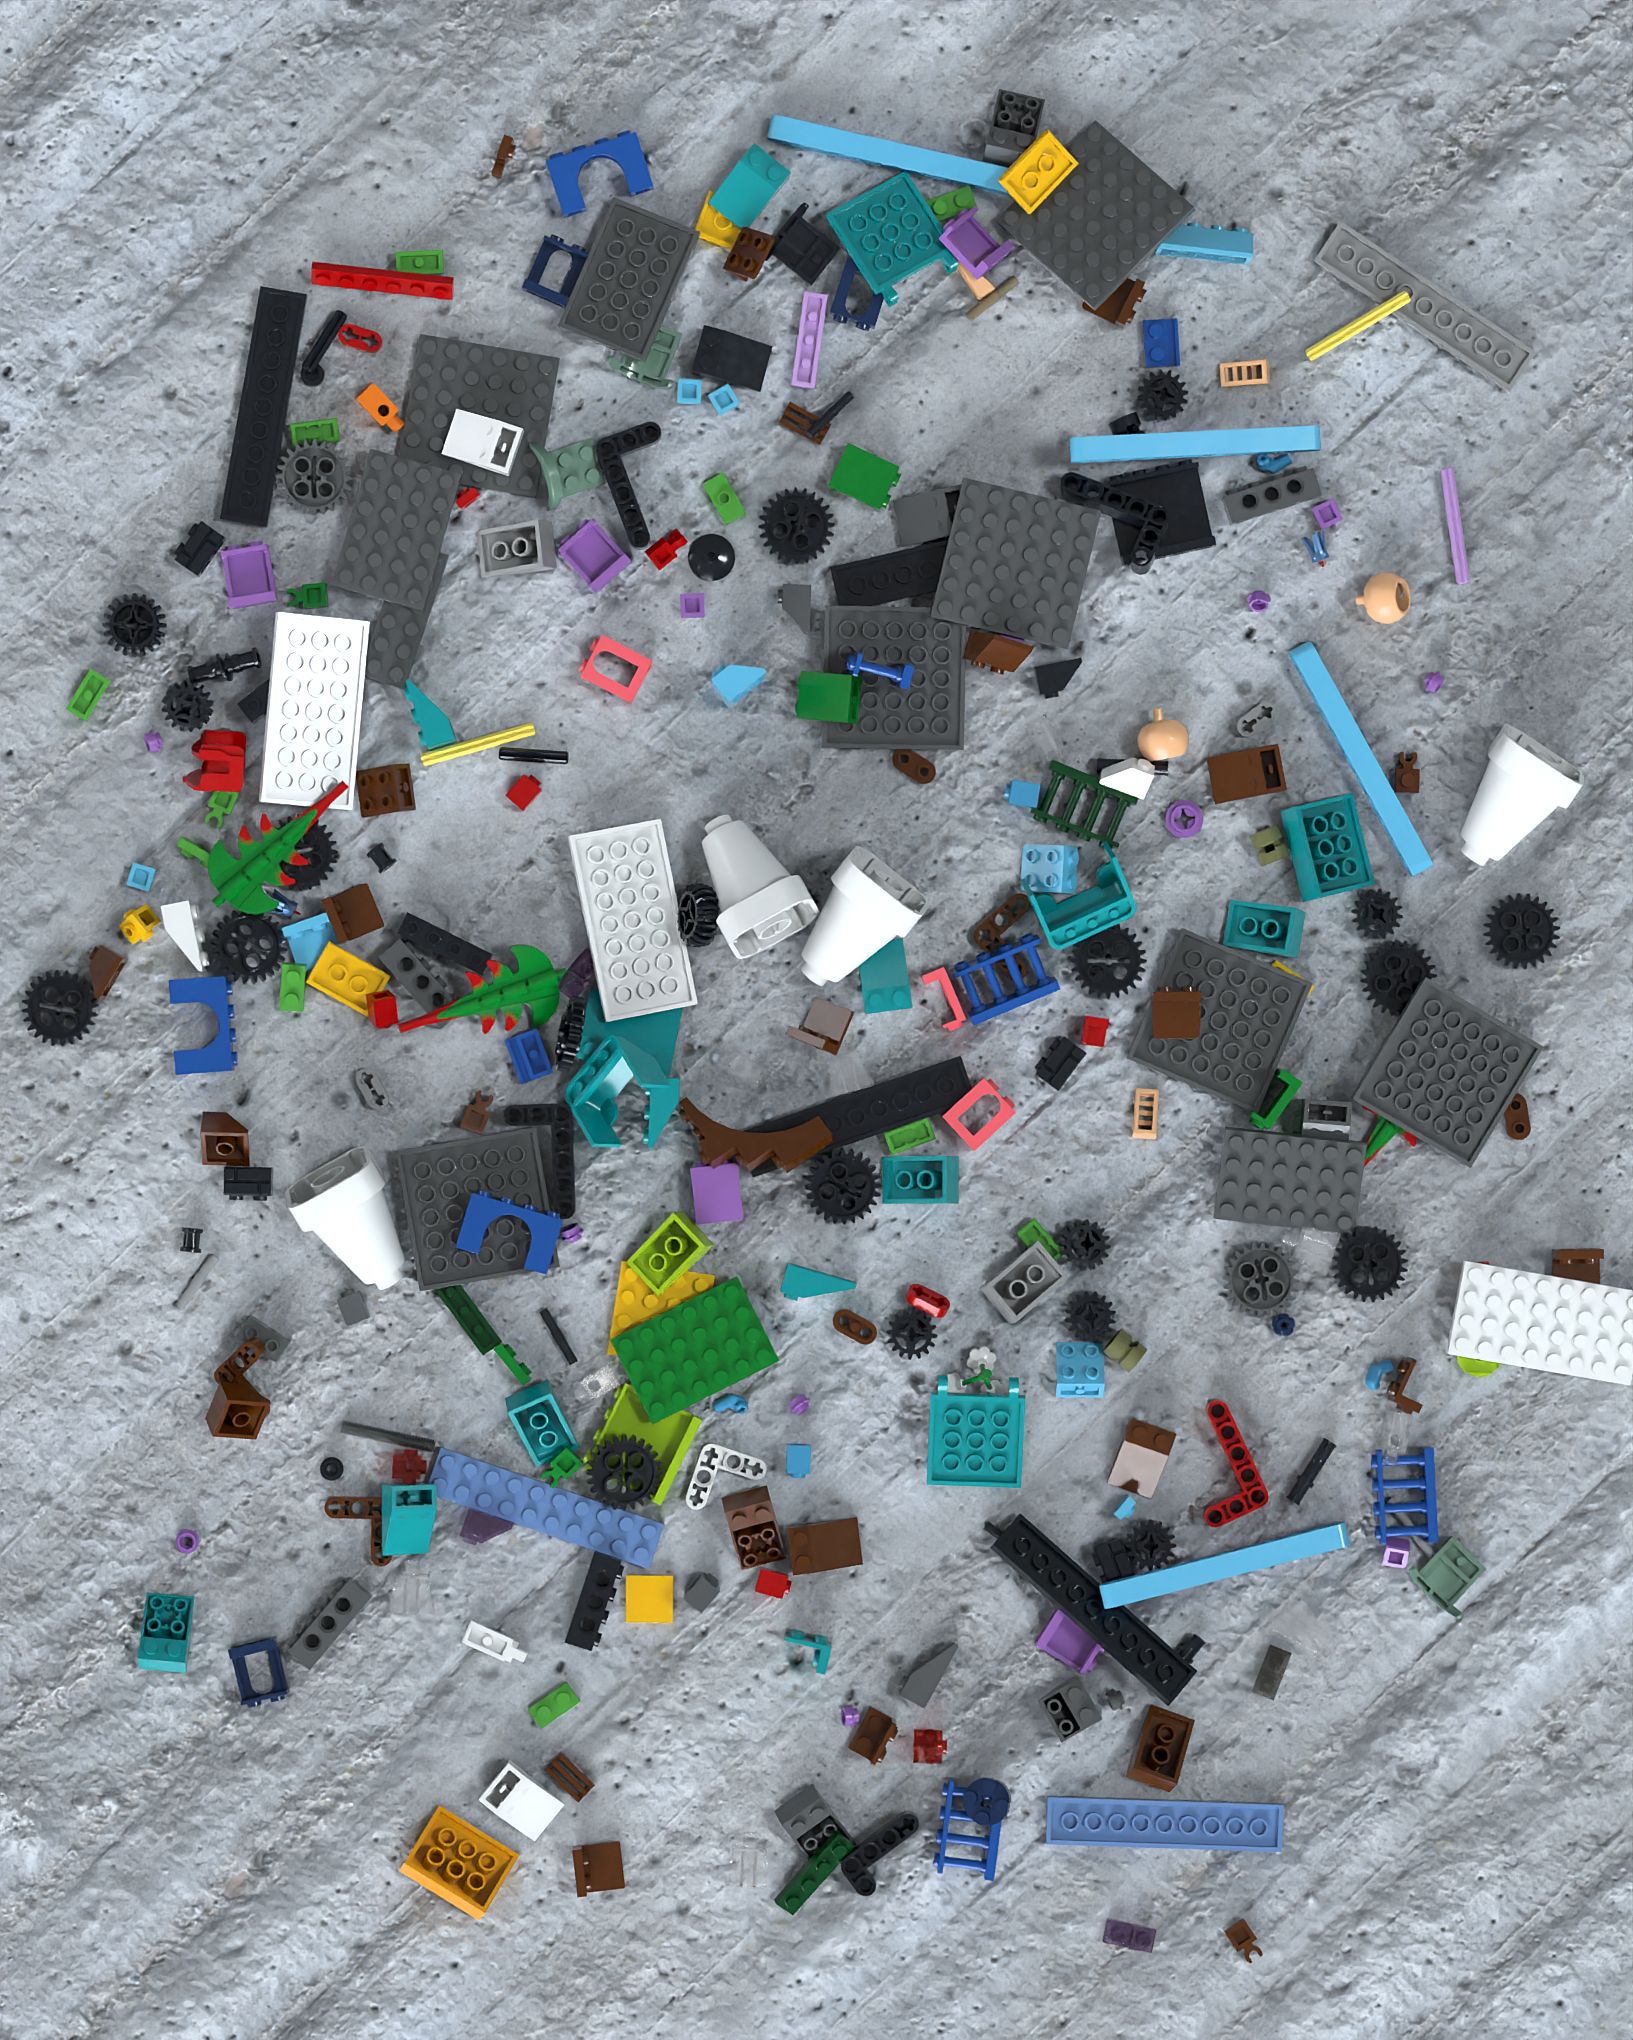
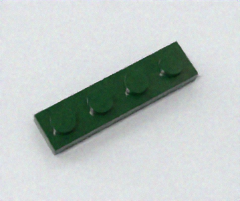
M461 1284L434 1289L482 1355H485L502 1342Z
M835 1830L774 1899L776 1905L794 1915L855 1847L853 1842Z

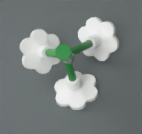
M986 1346L972 1349L969 1352L970 1357L967 1359V1365L969 1368H973L974 1372L978 1374L977 1376L965 1380L961 1379L956 1372L947 1374V1393H965L967 1385L978 1380L985 1382L980 1388V1394H1006L1008 1391L1007 1387L1004 1384H1000L998 1380L989 1381V1378L992 1376L991 1371L994 1368L993 1363L996 1361V1355L990 1352Z

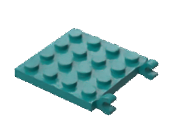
M907 171L902 172L826 215V219L874 294L877 295L882 292L884 300L889 307L898 303L897 300L900 298L892 287L898 282L940 259L948 275L957 270L956 267L959 266L950 250L939 240V237L945 231Z
M938 1375V1392H930L927 1485L1021 1488L1026 1398L1025 1395H1019V1377H1009V1395L947 1393L948 1375Z

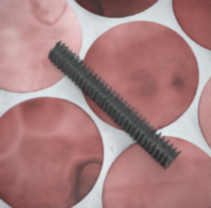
M345 1420L341 1429V1433L358 1435V1437L381 1440V1442L387 1441L390 1444L404 1445V1447L410 1446L413 1449L416 1447V1449L419 1448V1450L434 1452L436 1444L434 1439L433 1441L432 1439L429 1440V1438L427 1440L424 1438L423 1440V1437L420 1439V1436L414 1438V1435L411 1437V1434L410 1436L405 1433L400 1435V1432L397 1434V1431L395 1433L392 1431L391 1433V1430L388 1432V1430L385 1431L382 1428L380 1430V1428L377 1429L376 1427L371 1429V1426L368 1428V1425L366 1427L363 1425L362 1427V1424L359 1426V1423L358 1425L353 1422L352 1424L351 1422L348 1423V1421L345 1423Z

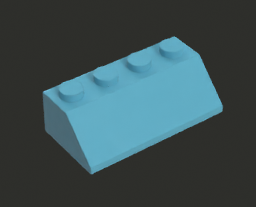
M1187 223V226L1180 225L1155 250V254L1249 265L1253 258V233H1248V229L1234 228V231L1225 230L1224 226L1211 225V228H1201L1199 223Z
M721 665L712 673L711 684L730 708L766 679V671L764 668L729 665L725 668L724 665Z

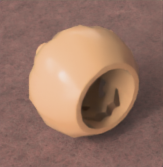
M1384 571L1373 575L1365 585L1364 595H1357L1355 600L1357 605L1364 604L1367 614L1373 620L1390 624L1401 620L1408 612L1411 595L1407 582L1401 576Z
M1162 708L1153 709L1155 721L1146 724L1138 735V747L1142 756L1148 761H1155L1184 755L1189 746V734L1186 727L1178 720L1164 719Z

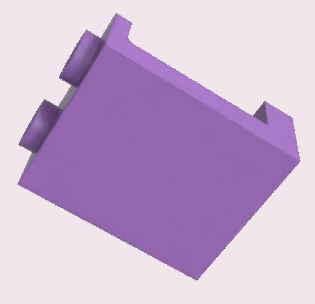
M974 206L969 211L965 208L956 217L957 221L951 219L942 228L945 232L939 237V240L978 280L1002 261L1014 246L1009 240L999 246L973 217L979 210Z
M585 519L577 526L578 532L574 536L567 535L559 543L561 547L558 549V552L597 594L631 563V560L619 549L594 519L590 521Z
M262 541L248 543L249 547L240 548L239 545L226 546V551L220 552L223 560L230 609L278 602L269 546L263 544Z
M728 1159L713 1169L709 1166V1163L705 1165L703 1162H695V1167H691L690 1170L696 1225L743 1220L738 1163H733L732 1159Z
M1057 1607L1034 1642L1036 1646L1049 1652L1082 1675L1086 1671L1091 1672L1097 1662L1094 1659L1099 1651L1101 1653L1104 1651L1099 1644Z

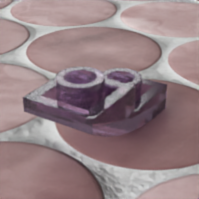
M588 948L571 964L558 986V989L570 999L573 995L579 996L590 986L587 979L595 973L591 951Z
M1107 1918L1102 1942L1152 1953L1157 1930Z

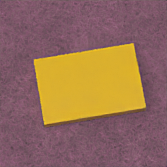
M1046 129L997 181L1026 213L1031 214L1079 163L1056 137Z
M328 941L306 983L368 1017L366 994L383 991L391 975L335 943Z

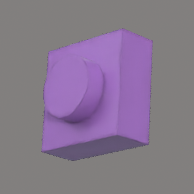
M1333 498L1311 508L1321 530L1343 520Z
M704 593L680 594L681 618L705 617Z

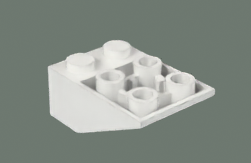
M456 409L441 454L509 476L524 430L499 420Z
M183 901L161 906L165 930L197 970L206 972V966H210L208 953L203 951L202 948L205 936L203 928L200 929L198 927L197 920L201 919L199 906L194 905L193 901Z
M511 1760L506 1763L479 1797V1801L533 1841L539 1837L565 1805Z

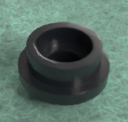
M328 1457L320 1465L322 1477L329 1481L339 1479L344 1471L342 1462L336 1457ZM328 1465H335L336 1472L330 1473L328 1471Z

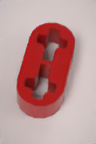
M352 324L343 325L338 331L339 340L345 346L367 353H377L382 347V338L375 331ZM352 329V333L359 336V339L350 338L349 341H346L343 333ZM372 336H375V341L378 342V345H373L372 348H368V343L362 341V338L371 339Z
M912 1284L905 1295L906 1301L909 1304L937 1318L944 1317L950 1308V1302L946 1297L920 1284Z

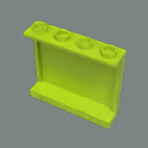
M626 1382L624 1387L618 1386L613 1397L617 1399L614 1408L608 1407L603 1417L607 1422L603 1429L598 1428L593 1440L597 1442L596 1445L599 1444L604 1447L605 1438L611 1443L613 1442L614 1434L621 1440L622 1434L625 1433L628 1440L634 1434L636 1442L643 1438L645 1440L644 1446L651 1444L653 1447L650 1452L656 1451L658 1453L654 1460L662 1462L656 1469L662 1470L663 1474L656 1475V1478L661 1483H654L653 1486L658 1491H650L649 1495L652 1498L651 1500H653L652 1502L662 1505L702 1422V1418L683 1409L652 1425L633 1385ZM596 1445L593 1450L588 1449L583 1462L594 1461V1457L590 1453L599 1452ZM626 1451L622 1453L623 1471L619 1472V1474L623 1477L624 1487H626L624 1475L625 1473H629V1471L625 1468ZM611 1455L607 1459V1465L614 1466L618 1461V1456ZM634 1455L631 1458L630 1463L632 1466H636L641 1462V1455ZM586 1463L584 1469L588 1470L592 1469V1467ZM613 1478V1479H610V1480H612V1481L618 1483V1482H617V1479H614V1478ZM639 1478L633 1479L630 1482V1488L637 1489L641 1484V1480Z

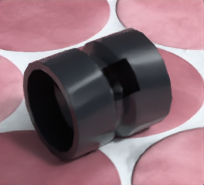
M1137 412L1125 415L1108 424L1113 435H1128L1126 429L1131 432L1129 434H1146L1144 430L1139 428L1141 421Z

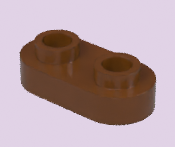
M897 749L893 754L892 762L895 768L916 782L928 784L934 779L936 775L935 766L913 750ZM907 755L909 761L905 764L902 763L900 756ZM921 768L928 769L929 773L927 776L920 775Z
M1517 1093L1504 1112L1506 1132L1514 1140L1527 1138L1531 1131L1527 1102L1522 1095ZM1515 1100L1519 1103V1108L1516 1110L1511 1107V1103ZM1517 1124H1521L1523 1126V1131L1521 1133H1517L1515 1131V1126Z
M841 1309L833 1316V1325L840 1333L863 1345L870 1344L875 1340L877 1330L870 1321L848 1309ZM841 1317H848L849 1323L842 1325L840 1323ZM861 1329H869V1335L863 1337L860 1334Z

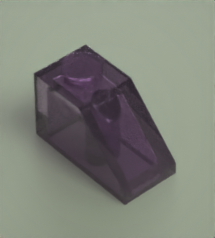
M469 1508L459 1536L464 1537V1542L477 1545V1542L484 1543L512 1529L514 1523Z

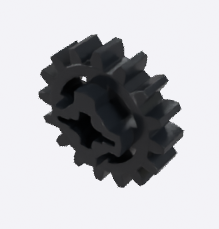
M1159 369L1158 376H1155L1153 372L1149 373L1150 380L1146 378L1142 380L1145 387H1138V391L1142 392V395H1139L1137 400L1143 401L1139 408H1147L1146 416L1148 417L1151 413L1154 414L1155 421H1157L1159 416H1162L1165 422L1168 415L1175 419V411L1182 413L1184 409L1180 405L1187 404L1188 402L1183 396L1188 395L1189 392L1182 390L1186 383L1178 382L1179 374L1174 378L1171 377V370L1166 375H1163L1162 369ZM1162 380L1160 386L1150 387L1152 383ZM1171 383L1176 387L1178 395L1173 393L1170 387ZM1162 390H1165V395L1169 396L1164 401H1161L1160 396L1157 395ZM1147 396L1153 399L1155 403L1154 408L1150 405ZM1167 404H1176L1170 410L1163 411L1164 406Z
M183 680L181 686L178 683H174L172 689L168 688L165 694L167 696H164L162 699V703L167 704L162 708V712H168L165 720L172 719L173 723L171 726L180 725V731L188 727V730L193 732L195 726L200 730L203 727V723L207 724L209 722V716L214 711L209 708L214 704V701L207 699L211 693H204L202 691L204 685H201L199 688L195 687V681L188 685L186 680ZM174 697L176 698L175 701L177 703L175 708L173 707ZM202 704L203 710L202 714L200 715L199 706Z
M1380 888L1377 889L1376 894L1370 889L1368 890L1367 897L1363 893L1359 895L1362 900L1361 902L1354 901L1357 909L1351 910V913L1356 914V918L1351 921L1354 923L1358 922L1359 925L1356 930L1363 929L1364 937L1371 933L1373 940H1376L1377 934H1380V937L1385 939V932L1393 935L1392 927H1400L1396 920L1403 918V915L1397 913L1398 910L1402 909V906L1395 905V902L1398 900L1397 897L1389 898L1390 891L1383 895ZM1379 898L1385 902L1381 905L1375 904L1371 899ZM1364 906L1366 909V917L1362 920L1361 912ZM1372 908L1382 911L1380 913L1381 920L1379 918H1372L1374 914ZM1390 909L1392 910L1391 921L1387 919L1388 911ZM1378 924L1382 929L1373 930L1368 926Z
M1086 1219L1081 1225L1078 1220L1074 1222V1227L1072 1225L1066 1227L1068 1233H1061L1060 1236L1065 1240L1058 1243L1059 1246L1064 1247L1060 1255L1066 1254L1065 1263L1073 1262L1072 1269L1080 1266V1270L1085 1271L1088 1266L1091 1271L1095 1269V1264L1098 1266L1103 1264L1101 1258H1108L1109 1255L1105 1250L1110 1249L1111 1245L1105 1244V1241L1110 1237L1102 1235L1105 1228L1103 1227L1098 1230L1097 1222L1089 1225V1220ZM1080 1230L1078 1238L1071 1239L1074 1233ZM1084 1241L1089 1248L1085 1249L1084 1246H1081V1242ZM1098 1251L1097 1255L1092 1260H1089L1091 1253Z
M1084 1291V1297L1082 1298L1076 1294L1077 1301H1069L1072 1308L1065 1309V1312L1070 1314V1317L1066 1318L1065 1322H1071L1072 1324L1068 1330H1076L1074 1336L1078 1338L1080 1335H1083V1341L1085 1342L1088 1340V1337H1091L1093 1342H1096V1336L1098 1335L1104 1339L1105 1334L1103 1332L1105 1330L1111 1332L1112 1329L1109 1327V1324L1116 1323L1115 1320L1111 1319V1315L1116 1314V1311L1109 1310L1113 1303H1105V1295L1098 1298L1097 1291H1094L1092 1296H1089L1088 1291ZM1092 1301L1100 1303L1104 1310L1094 1308ZM1083 1303L1084 1308L1079 1314H1075L1077 1307ZM1089 1309L1093 1314H1096V1317L1093 1318L1092 1327L1089 1320L1084 1319V1316L1088 1315ZM1106 1318L1104 1325L1097 1330L1099 1321ZM1076 1323L1087 1325L1088 1332L1081 1330Z
M912 1308L911 1314H908L903 1309V1316L900 1317L898 1314H895L896 1322L889 1321L892 1330H886V1333L892 1335V1338H889L887 1342L895 1344L891 1349L892 1351L900 1350L899 1357L906 1353L909 1360H911L913 1354H916L917 1358L920 1359V1352L923 1351L928 1355L927 1347L935 1346L931 1339L937 1338V1334L932 1333V1330L937 1327L936 1325L929 1324L932 1320L931 1316L926 1319L924 1318V1311H921L918 1315L915 1308ZM909 1318L908 1324L904 1328H897L903 1320ZM917 1319L925 1324L927 1331L921 1330L917 1326ZM913 1327L915 1332L923 1335L914 1336L913 1340H909L907 1335L900 1333L909 1332L910 1328ZM896 1337L903 1338L906 1341V1349L898 1343ZM921 1339L926 1340L920 1348L915 1349V1344Z
M1149 1519L1148 1525L1140 1521V1528L1132 1526L1134 1533H1127L1126 1535L1131 1539L1130 1542L1125 1543V1546L1131 1549L1126 1552L1127 1556L1133 1555L1134 1558L1131 1562L1135 1564L1139 1561L1140 1569H1143L1145 1565L1148 1566L1149 1571H1152L1154 1565L1160 1569L1162 1562L1167 1565L1169 1564L1168 1556L1174 1557L1175 1555L1170 1551L1171 1548L1176 1547V1544L1170 1541L1175 1536L1174 1534H1167L1170 1530L1168 1526L1163 1529L1161 1528V1521H1158L1156 1525L1153 1524L1152 1519ZM1146 1530V1535L1141 1540H1136L1138 1535ZM1155 1530L1162 1533L1166 1541L1158 1540ZM1150 1535L1152 1541L1157 1544L1152 1547L1151 1555L1148 1548L1144 1546L1149 1543ZM1136 1550H1142L1145 1553L1146 1560L1139 1557ZM1160 1550H1165L1163 1555L1155 1560V1555Z

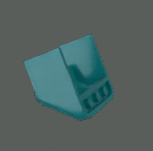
M1107 841L1102 842L1110 862L1101 865L1097 869L1096 879L1099 885L1058 904L1048 893H1040L1034 896L1025 878L1020 880L1049 944L1054 949H1064L1131 918L1136 912L1133 896L1118 860Z
M609 1035L603 1040L565 1089V1100L592 1147L620 1148L622 1145L612 1128L619 1115L614 1099L633 1075L640 1087H670V1083L656 1059L651 1054L618 1035Z

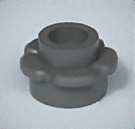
M1112 1688L1111 1692L1106 1693L1107 1701L1113 1711L1117 1709L1122 1710V1704H1125L1124 1697L1120 1690L1116 1692Z

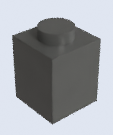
M350 1289L340 1293L342 1298L337 1299V1303L346 1326L370 1318L361 1291L355 1292L354 1289Z

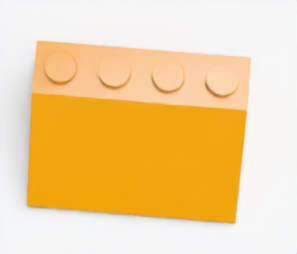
M439 1805L399 1871L475 1919L480 1920L496 1896L519 1854Z

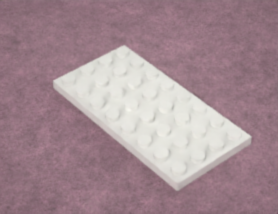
M276 612L259 802L312 806L343 780L349 788L333 801L328 808L352 810L369 621Z
M661 819L568 836L605 1022L698 1004L687 947L683 939L680 938V931H678V902Z
M1463 1260L1446 1353L1631 1385L1633 1374V1290Z

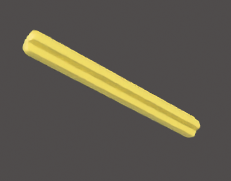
M1402 291L1306 349V355L1309 360L1313 361L1409 303L1411 298L1406 291Z
M527 723L422 753L421 759L423 765L428 766L533 736L536 733L533 723Z

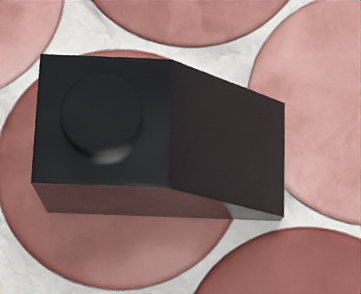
M1077 658L1034 667L1039 696L1045 695V699L1059 697L1058 692H1062L1081 665L1082 659Z

